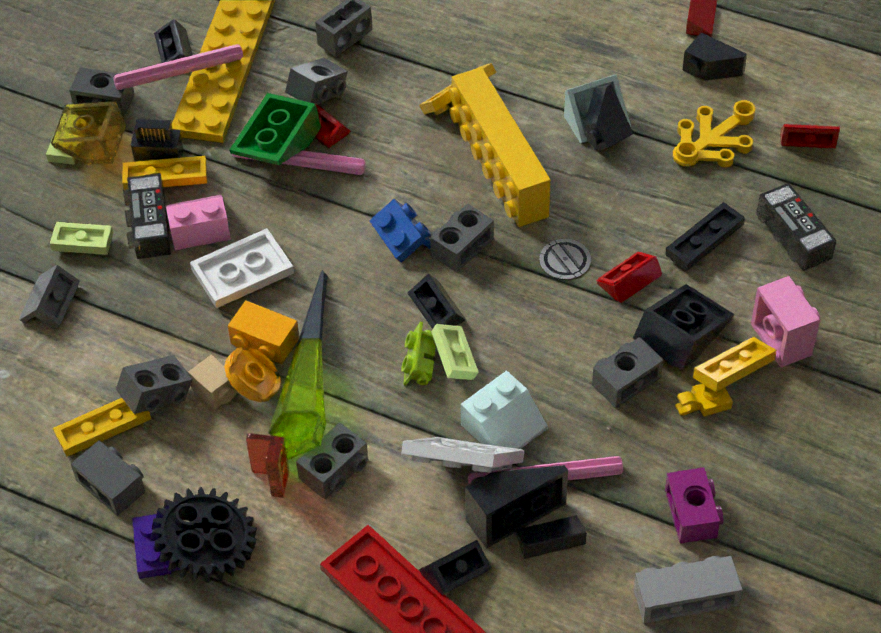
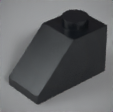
M700 33L684 51L682 70L704 81L742 76L745 72L747 53Z
M612 84L599 86L594 89L584 122L587 140L595 150L607 149L634 134Z

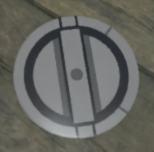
M558 239L548 243L542 249L539 260L542 268L549 275L560 279H572L584 274L591 264V255L589 250L578 241Z

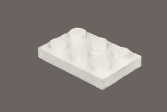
M267 228L190 262L191 270L216 308L294 274L293 265Z

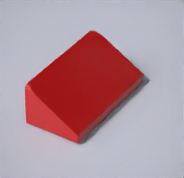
M690 0L686 34L699 35L703 33L712 37L717 0Z
M316 104L321 128L315 138L330 148L346 137L351 130Z
M784 124L780 131L781 146L836 148L840 126Z
M638 251L599 277L596 282L612 298L622 303L662 275V271L656 256Z

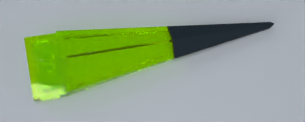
M323 270L320 273L268 430L271 439L265 459L273 467L321 446L326 427L322 370V334L328 276Z

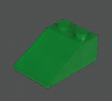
M267 93L229 149L230 154L281 165L310 146L319 132L321 123L316 104Z

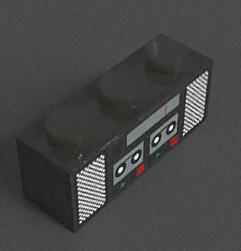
M161 173L128 177V189L123 190L125 206H130V210L125 211L127 227L132 228L131 232H127L129 249H135L137 259L171 255L165 191Z
M789 182L759 195L758 207L756 209L758 219L766 224L771 230L774 239L783 245L790 259L796 262L803 271L833 259L837 240Z

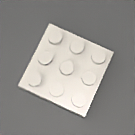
M441 437L403 441L401 454L412 455V461L431 463V461H442V466L461 468V465L472 466V470L479 472H492V470H502V468L511 469L512 464L522 463L524 458V450Z

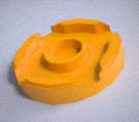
M243 347L235 349L226 358L224 365L226 377L230 384L249 400L256 402L269 401L280 390L281 385L280 376L277 378L275 374L277 369L274 363L256 349L248 348L247 350H242Z

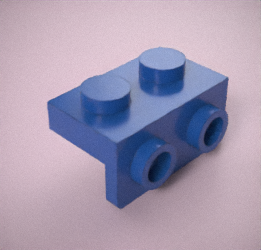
M393 199L369 221L394 257L402 263L422 244L429 249L431 248L429 239L431 232L422 222L418 223L416 221L417 213L408 203L402 205L396 199Z

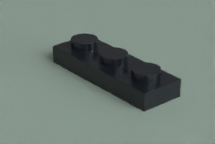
M723 202L666 247L665 255L687 271L744 225L745 217Z

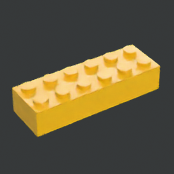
M476 68L452 76V88L449 89V96L452 101V107L449 109L453 123H458L463 140L465 142L468 141L471 145L474 159L479 160L482 164L485 178L490 179L493 183L496 197L503 200L507 216L513 218L518 227L548 218L551 180L483 68Z

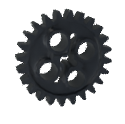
M199 487L198 494L195 495L188 488L184 498L176 492L174 493L173 502L166 499L163 508L157 509L156 518L153 519L151 541H155L153 550L154 552H161L160 562L170 560L169 571L177 567L180 568L179 577L181 578L189 572L192 573V581L195 582L199 575H203L206 583H209L211 575L214 574L219 581H222L224 571L234 576L236 567L243 569L246 560L251 559L257 540L255 538L257 528L252 527L254 517H246L248 508L242 507L238 509L239 499L236 498L229 502L227 500V492L223 493L221 497L216 496L215 488H212L209 494H205L203 488Z

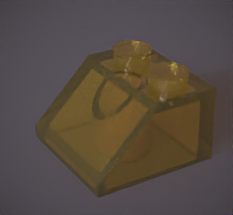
M116 101L65 105L51 141L52 146L87 165L113 164L126 127Z

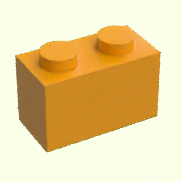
M246 300L228 324L230 342L236 348L243 347L242 350H247L248 348L256 349L270 360L283 364L299 339L297 320Z

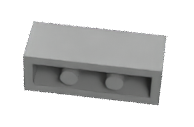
M712 556L704 561L694 563L679 562L672 567L661 569L647 568L635 573L633 588L643 624L739 606L743 590L732 556Z

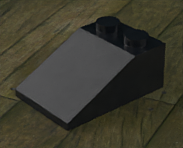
M685 284L645 309L633 339L636 340L640 337L660 357L664 358L669 365L683 370L702 354L733 319L735 314Z
M565 465L497 471L484 477L473 479L465 487L466 522L486 549L514 534L516 529L524 528L566 505L568 469Z

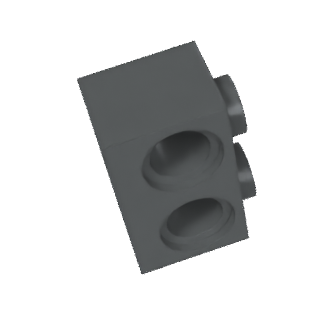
M345 0L317 20L315 25L318 46L337 57L372 31L371 6L361 0Z
M465 205L460 211L453 213L446 224L441 228H437L430 237L431 256L455 272H458L494 239V220L471 205Z
M171 355L123 367L116 390L131 411L136 414L185 401L193 379L177 358Z
M339 422L296 461L298 479L326 500L333 492L340 491L350 476L355 472H360L366 466L368 461L367 443Z

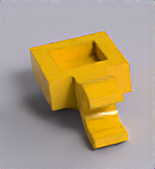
M704 384L692 386L691 392L686 391L678 394L677 398L680 403L675 404V407L680 416L700 410L703 417L731 409L733 401L725 387L715 392Z

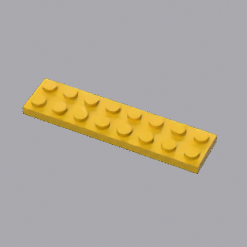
M275 0L219 1L200 53L238 44L242 48L243 57L237 61L191 73L172 122L173 130H180L181 137L224 143Z

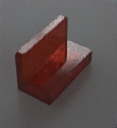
M248 433L246 443L252 472L267 474L271 496L284 498L290 473L285 438Z

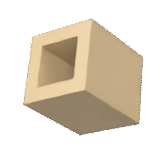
M212 355L188 371V374L193 379L191 383L192 390L214 410L230 402L238 393L226 377L224 365Z

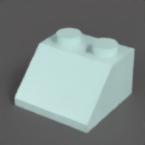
M507 370L460 404L461 426L482 444L522 449L548 429V425L528 389Z

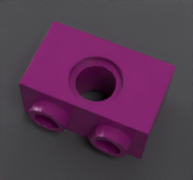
M705 468L667 473L665 493L679 543L717 538L719 525H723L724 522L723 512L720 505H715V485L712 479L707 478ZM692 503H695V504H698V505H700V506H693V505H691V504H692Z

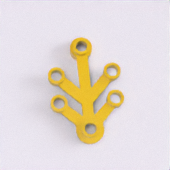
M747 100L736 102L733 108V115L712 130L713 109L709 106H700L697 109L696 119L700 123V138L692 142L691 136L694 132V122L689 119L680 120L677 133L681 136V142L673 150V160L681 166H693L698 161H717V164L721 167H730L734 161L732 150L710 151L704 149L707 147H734L743 154L751 152L753 139L750 136L729 137L724 135L738 125L749 124L755 116V105Z

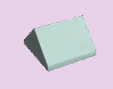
M617 74L565 90L564 118L580 143L588 141L584 122L593 91L599 86L612 84L630 124Z

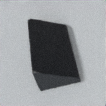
M175 19L154 32L161 63L193 55L187 31Z
M427 274L407 292L432 329L436 324L456 326L466 320L440 282L430 274Z
M577 515L515 530L524 559L586 544L587 533Z
M475 540L420 568L419 571L441 595H444L492 568L478 540Z

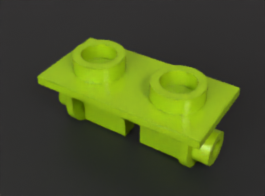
M421 321L414 331H409L405 340L404 347L408 349V352L401 367V372L405 373L403 382L405 386L410 379L417 380L416 382L419 385H427L432 380L434 361L424 357L434 358L436 344L431 330L422 331L423 322Z

